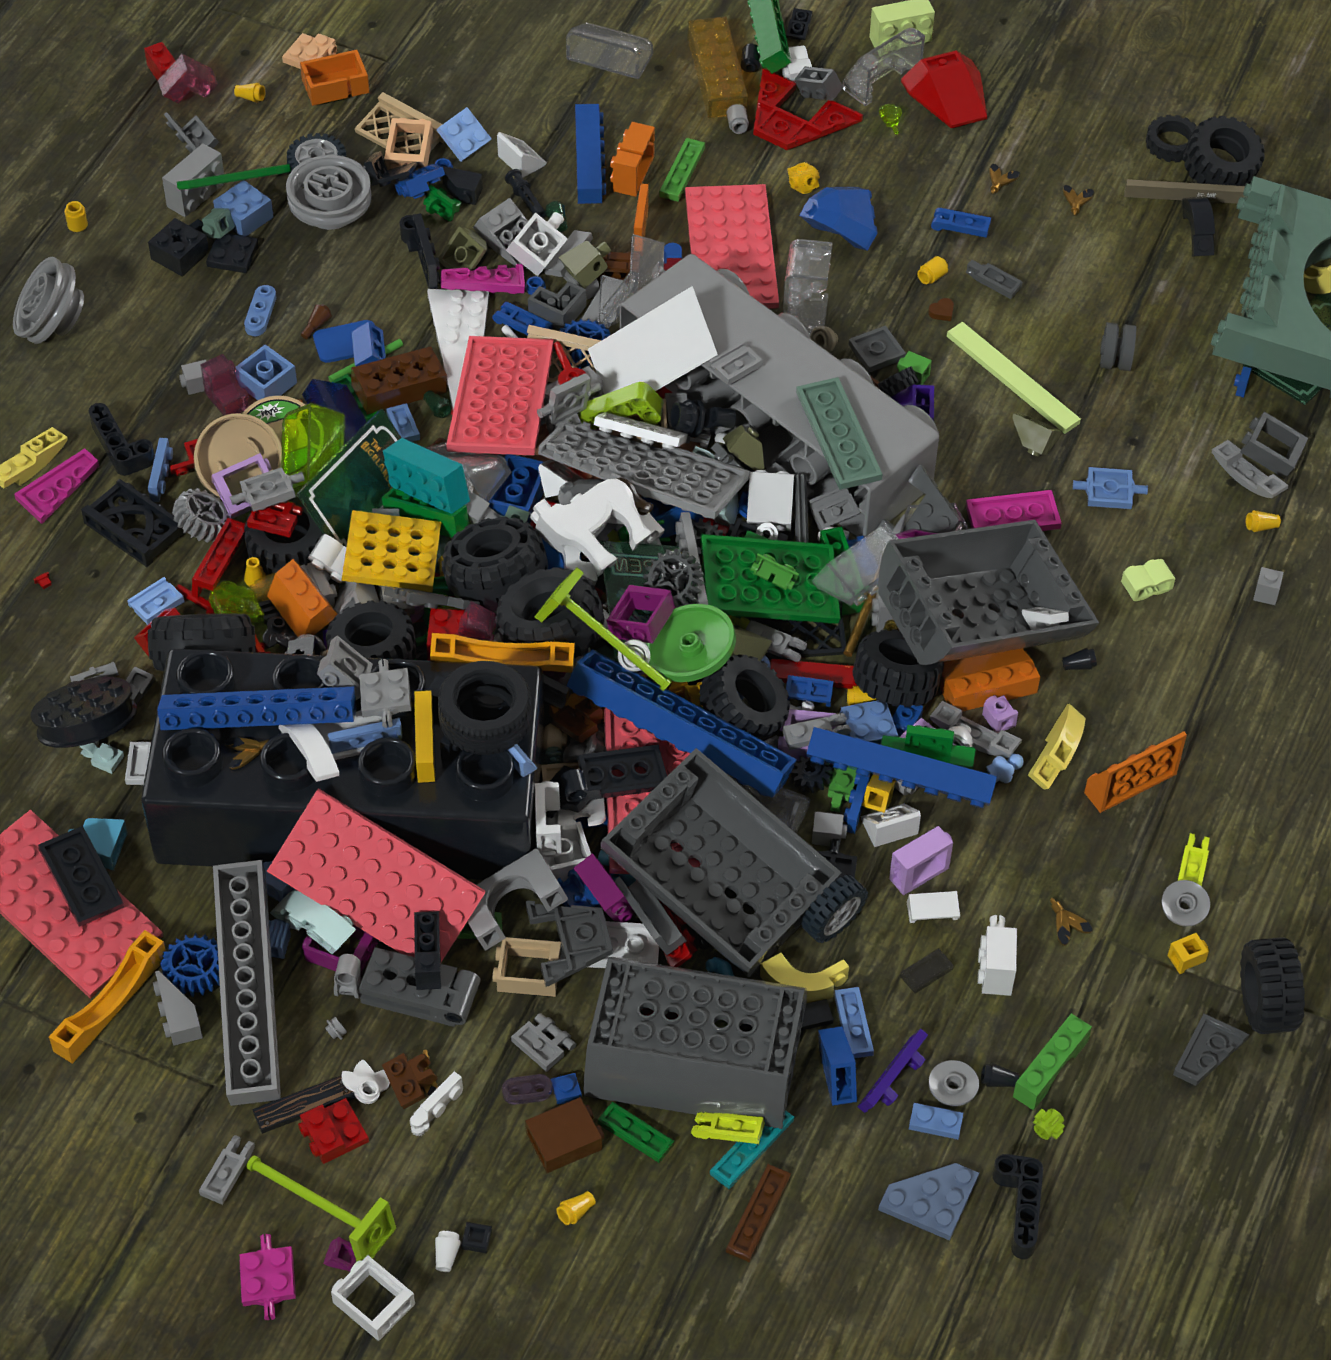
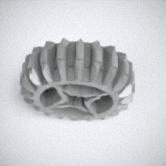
M189 488L188 491H183L176 499L172 512L174 515L173 520L178 522L177 527L184 529L183 533L190 534L191 538L196 537L198 541L204 539L207 543L210 540L214 542L227 518H230L224 504L220 501L221 498H216L213 493L209 494L206 490L201 492L198 488L195 490Z

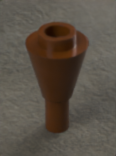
M316 304L307 323L308 325L301 333V336L304 339H308L314 330L332 318L331 310L323 304Z

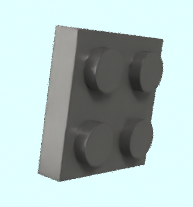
M886 325L849 339V347L868 373L897 363L901 357L904 358L906 356L905 351Z

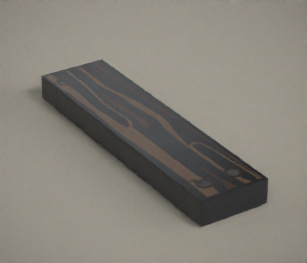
M341 1075L252 1110L259 1129L263 1134L300 1120L301 1114L321 1104L326 1108L345 1098L348 1101L355 1099L356 1096L353 1091L344 1086Z

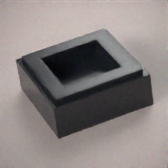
M466 1222L461 1249L487 1253L492 1226Z

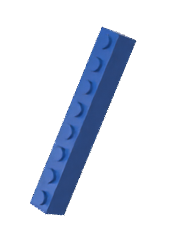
M817 727L813 728L806 753L807 757L811 758L810 761L816 764L824 765L825 761L832 763L833 768L846 771L847 768L856 770V774L864 777H869L870 774L879 776L878 780L892 783L893 780L902 782V787L915 790L916 786L925 789L924 792L927 794L938 796V793L948 795L947 799L961 802V799L971 801L970 805L984 808V805H990L997 776Z

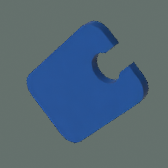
M363 320L317 330L313 334V339L319 359L322 362L330 363L353 358L351 332L367 322L374 323L370 320Z

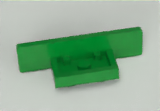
M907 725L906 738L882 736L881 745L973 769L975 748L952 745L954 731L942 728H927L920 725Z

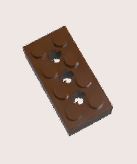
M430 346L352 367L351 386L368 415L378 410L382 411L394 406L446 393L447 374Z

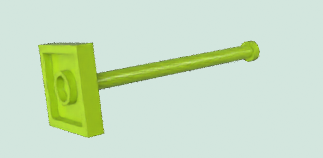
M576 567L556 588L534 617L542 623L559 605H564L659 684L660 689L664 691L672 682L670 678L666 679L570 598V590L584 574Z
M254 1155L247 1163L248 1170L261 1173L354 1227L355 1229L350 1234L349 1240L356 1261H362L367 1255L373 1259L396 1230L389 1202L381 1197L361 1220L262 1163L259 1157Z

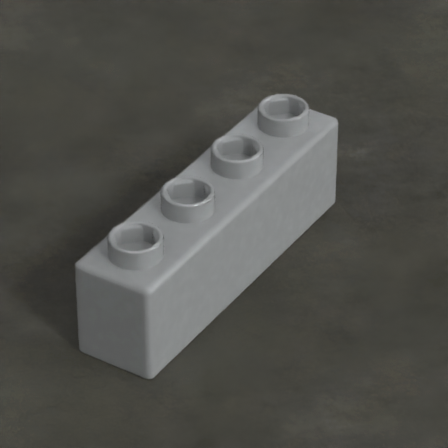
M689 254L620 304V329L693 286L717 354L719 355L743 341L747 348L750 347L763 360V363L758 369L727 385L714 373L715 370L708 367V360L664 387L672 393H687V400H701L704 408L707 409L713 407L734 409L736 413L735 424L733 428L723 432L728 434L741 425L747 429L749 426L755 429L760 434L758 437L762 443L764 468L767 469L776 462L790 474H794V477L798 473L805 474L807 487L813 490V498L837 489L838 486L797 396L796 386L838 377L883 474L880 481L847 488L860 513L838 524L855 537L863 535L866 541L874 534L883 519L890 522L924 494L908 482L918 465H923L927 470V474L934 480L939 432L931 417L917 406L906 405L903 407L875 387L868 372L858 362L846 358L838 360L811 340L807 329L796 317L788 313L777 315L749 294L746 285L734 272L728 269H718L716 271L696 255ZM848 500L840 503L837 507L841 509Z

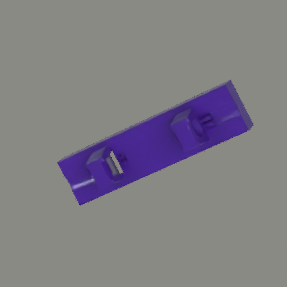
M919 1029L911 1035L857 1107L866 1113L875 1106L878 1100L887 1106L896 1100L898 1094L890 1085L906 1064L917 1070L926 1059L917 1049L928 1036L926 1032Z

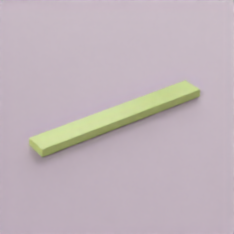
M961 322L947 331V337L1054 426L1063 431L1064 434L1080 424L1081 418L965 323Z

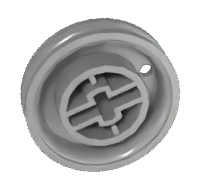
M322 155L305 160L291 171L286 182L288 205L293 215L300 221L321 229H339L354 222L367 211L371 203L370 178L367 171L358 162L344 156Z
M48 257L35 268L25 283L16 304L13 330L17 336L21 338L27 337L30 342L39 344L45 341L53 332L63 336L72 329L84 303L83 291L74 289L76 276L73 266L61 263L55 257Z

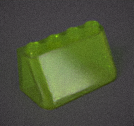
M309 403L289 411L284 416L282 422L281 467L284 473L289 476L302 472L305 481L292 484L296 497L310 498L312 495L309 490L344 455L345 414ZM344 460L312 491L315 495L314 498L336 500L344 497Z

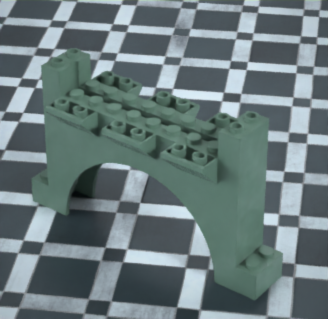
M1253 176L1251 183H1246L1243 191L1244 197L1239 198L1236 209H1239L1238 218L1258 224V233H1253L1251 239L1253 247H1251L1248 254V259H1251L1249 266L1250 277L1245 278L1242 286L1245 289L1240 298V304H1243L1242 316L1228 312L1225 320H1220L1217 329L1218 334L1214 333L1211 340V345L1213 346L1212 355L1331 390V331L1314 313L1306 296L1303 279L1306 269L1322 260L1331 258V199Z

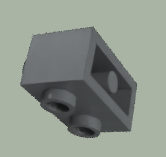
M804 66L794 79L801 95L805 98L833 101L843 88L834 69Z

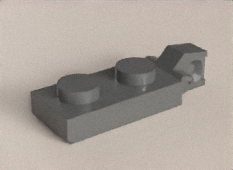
M971 260L967 264V274L1009 299H1012L1022 288L1023 282L989 263L981 265Z

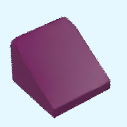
M338 1237L331 1241L323 1264L351 1271V1268L356 1263L351 1243Z

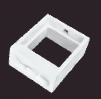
M368 1255L362 1261H357L351 1268L350 1273L344 1279H339L331 1291L333 1303L378 1341L415 1305L414 1293ZM369 1275L396 1296L373 1321L346 1300Z

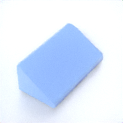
M517 744L507 750L512 756L514 768L521 776L525 777L537 769L536 765Z

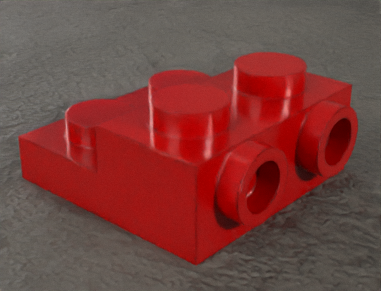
M346 1098L326 1108L321 1104L300 1115L301 1123L298 1124L299 1130L304 1138L308 1136L311 1141L309 1147L315 1158L319 1156L323 1164L369 1142V1137Z

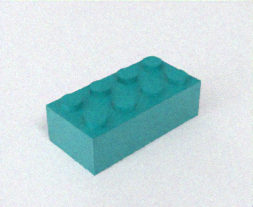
M404 438L399 439L383 450L389 483L394 489H399L409 496L449 513H454L470 502L462 464Z

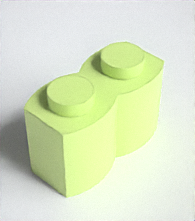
M1152 559L1144 565L1128 567L1123 572L1121 582L1133 601H1140L1152 595H1159L1173 589L1175 577L1163 559Z

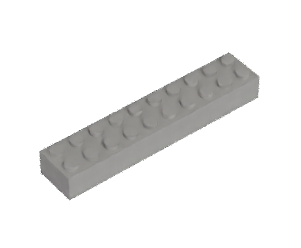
M262 860L213 866L226 1096L231 1106L278 1100L281 1098L266 871Z

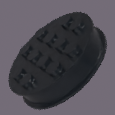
M96 677L73 681L48 693L33 707L30 714L32 722L38 727V740L43 745L54 748H69L94 743L97 746L99 740L118 732L135 717L137 705L130 698V684L117 677Z

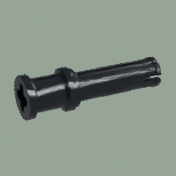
M519 169L510 170L505 176L506 183L512 186L513 193L521 197L533 215L537 213L544 219L547 212L531 192L529 182L523 179Z

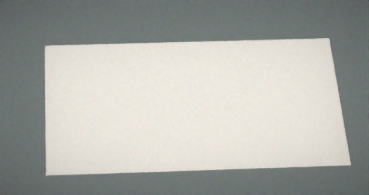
M693 286L588 349L595 371L603 380L604 395L636 382H645L654 391H657L718 355Z

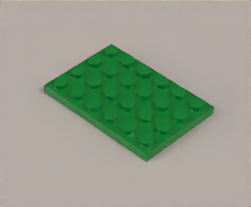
M701 535L702 572L704 573L703 580L708 605L722 610L729 616L839 623L840 609L833 545ZM758 553L770 555L776 560L775 562L781 565L787 564L796 569L799 575L797 581L792 579L795 582L792 590H784L773 584L772 581L775 577L773 574H771L768 581L753 574L754 572L750 569L754 562L759 563L756 561Z

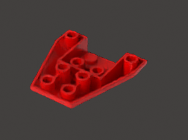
M957 50L921 59L901 78V83L908 94L950 128L987 119L981 74L974 62Z

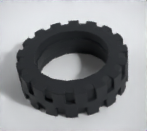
M1179 115L1160 116L1157 120L1154 119L1151 125L1148 126L1146 147L1150 149L1152 155H1156V158L1160 160L1180 162V160H1183L1184 148L1187 143L1178 146L1169 145L1161 141L1158 135L1164 132H1177L1189 140L1196 128V124L1190 122V119L1186 117L1181 118Z

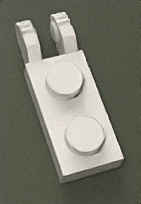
M455 1071L420 1105L410 1118L413 1135L422 1136L424 1132H427L429 1130V1122L434 1117H440L445 1111L446 1105L461 1095L463 1091L462 1077Z

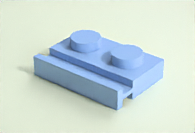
M163 577L127 601L128 606L132 607L134 612L148 625L163 610L177 607L183 603L184 597Z

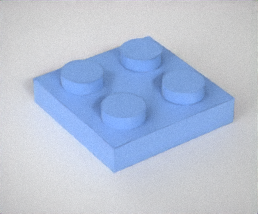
M468 107L436 130L460 162L491 140V137Z

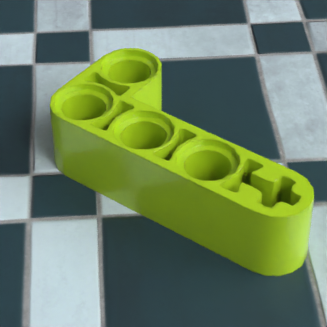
M636 382L587 401L586 409L580 411L578 417L582 424L583 422L591 424V429L593 430L600 427L594 425L595 416L604 412L622 417H628L637 413L646 423L657 424L661 420L664 401L650 385L645 382Z

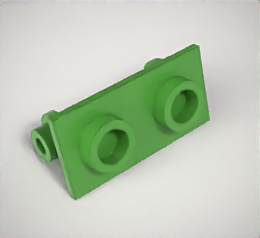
M758 553L756 561L759 563L754 562L750 569L754 572L753 574L767 581L771 574L775 575L772 581L773 584L784 590H792L795 584L792 579L797 581L799 575L796 569L790 565H781L775 562L776 560L770 555Z

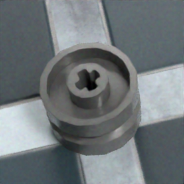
M1106 322L1100 347V368L1112 369L1115 359L1118 357L1119 370L1131 371L1136 341V325L1125 324L1122 328L1121 337H1118V324Z

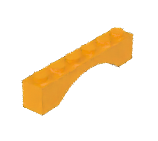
M432 633L430 661L468 663L494 661L510 665L539 666L543 671L572 673L575 643L552 641L542 643H502L477 640L454 634Z
M144 930L128 948L120 966L103 990L82 1010L65 1018L49 1036L53 1052L73 1064L160 966L163 954L166 951L164 941Z

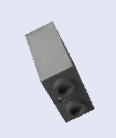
M1263 412L1259 418L1254 417L1248 427L1251 431H1248L1241 442L1244 445L1240 452L1285 479L1294 469L1308 438L1268 413ZM1261 430L1290 447L1286 457L1256 440Z

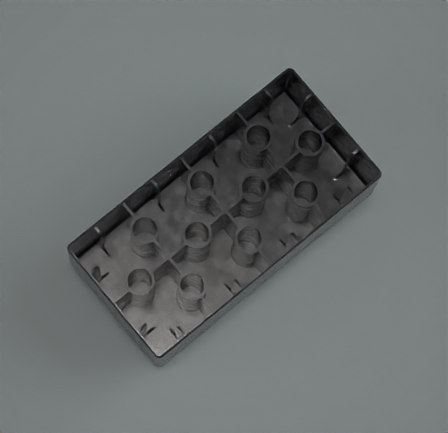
M171 649L167 654L159 703L162 695L330 688L332 686L325 685L323 680L317 675L320 660L325 656ZM366 658L373 664L371 673L379 672V660L382 659L384 666L383 658ZM386 659L389 662V670L407 668L409 673L411 711L392 715V719L400 718L402 739L386 737L378 738L368 743L359 755L335 760L339 776L317 782L307 769L306 758L293 742L289 733L282 734L279 725L161 730L157 711L141 796L154 860L158 864L211 867L262 860L263 863L273 861L319 788L465 879L484 880L489 878L505 866L510 865L535 849V783H541L545 728L543 670L539 666L505 664L523 676L531 692L530 727L517 745L536 765L537 769L525 777L521 776L514 768L512 756L507 750L496 754L480 755L466 752L459 748L457 752L454 751L450 759L442 757L440 741L444 733L440 727L439 713L433 709L435 782L418 783L414 691H428L437 675L447 678L449 674L457 668L468 664V662ZM478 695L470 698L473 708V719L495 720L503 716L510 709L508 703L497 696ZM360 697L359 699L356 700V704H357V710H356V712L361 711V697ZM239 737L258 742L269 739L263 746L261 753L241 768L230 769L229 765L232 759L243 751L228 748L224 743L226 739Z

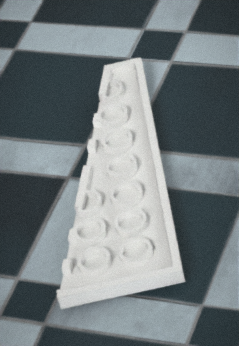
M427 290L443 368L447 374V385L453 410L469 336H485L489 302L488 291Z

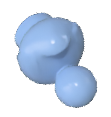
M1012 754L1008 760L1002 756H997L992 761V764L986 766L988 774L997 776L996 782L1009 783L1012 780L1014 771L1020 769L1024 761L1019 754Z

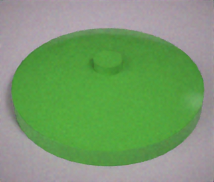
M689 604L675 608L653 644L645 643L650 650L649 665L666 679L670 678L674 682L696 681L713 674L729 660L736 645V633L730 618L722 610L706 604Z

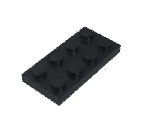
M83 826L38 844V849L79 927L124 908V903Z

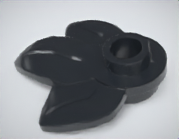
M282 616L271 617L267 622V630L263 634V642L267 648H271L278 643L288 649V641L298 638Z

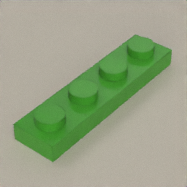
M690 138L685 139L659 191V197L679 202L705 149V142Z

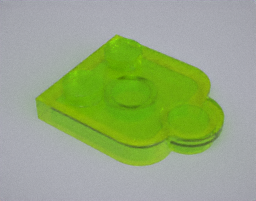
M223 581L210 592L209 602L215 614H246L250 617L251 622H262L264 614L254 593L249 588L237 586L231 581Z

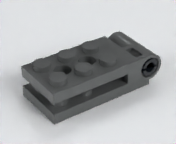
M375 947L359 986V993L362 994L360 1001L362 1004L455 1027V1025L465 1024L481 979L471 971L461 970L457 973V968L441 964V989L416 990L415 957Z

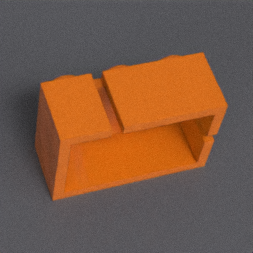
M358 50L300 62L302 81L312 106L348 98L350 94L353 97L369 93L368 74Z
M631 122L629 129H625L623 142H619L617 154L612 157L610 167L613 168L610 182L613 183V192L637 196L640 185L643 183L654 158L655 127Z

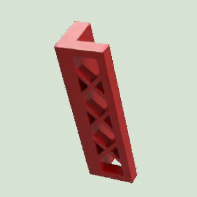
M227 518L192 578L193 597L198 598L203 588L211 591L215 589L245 537V523Z

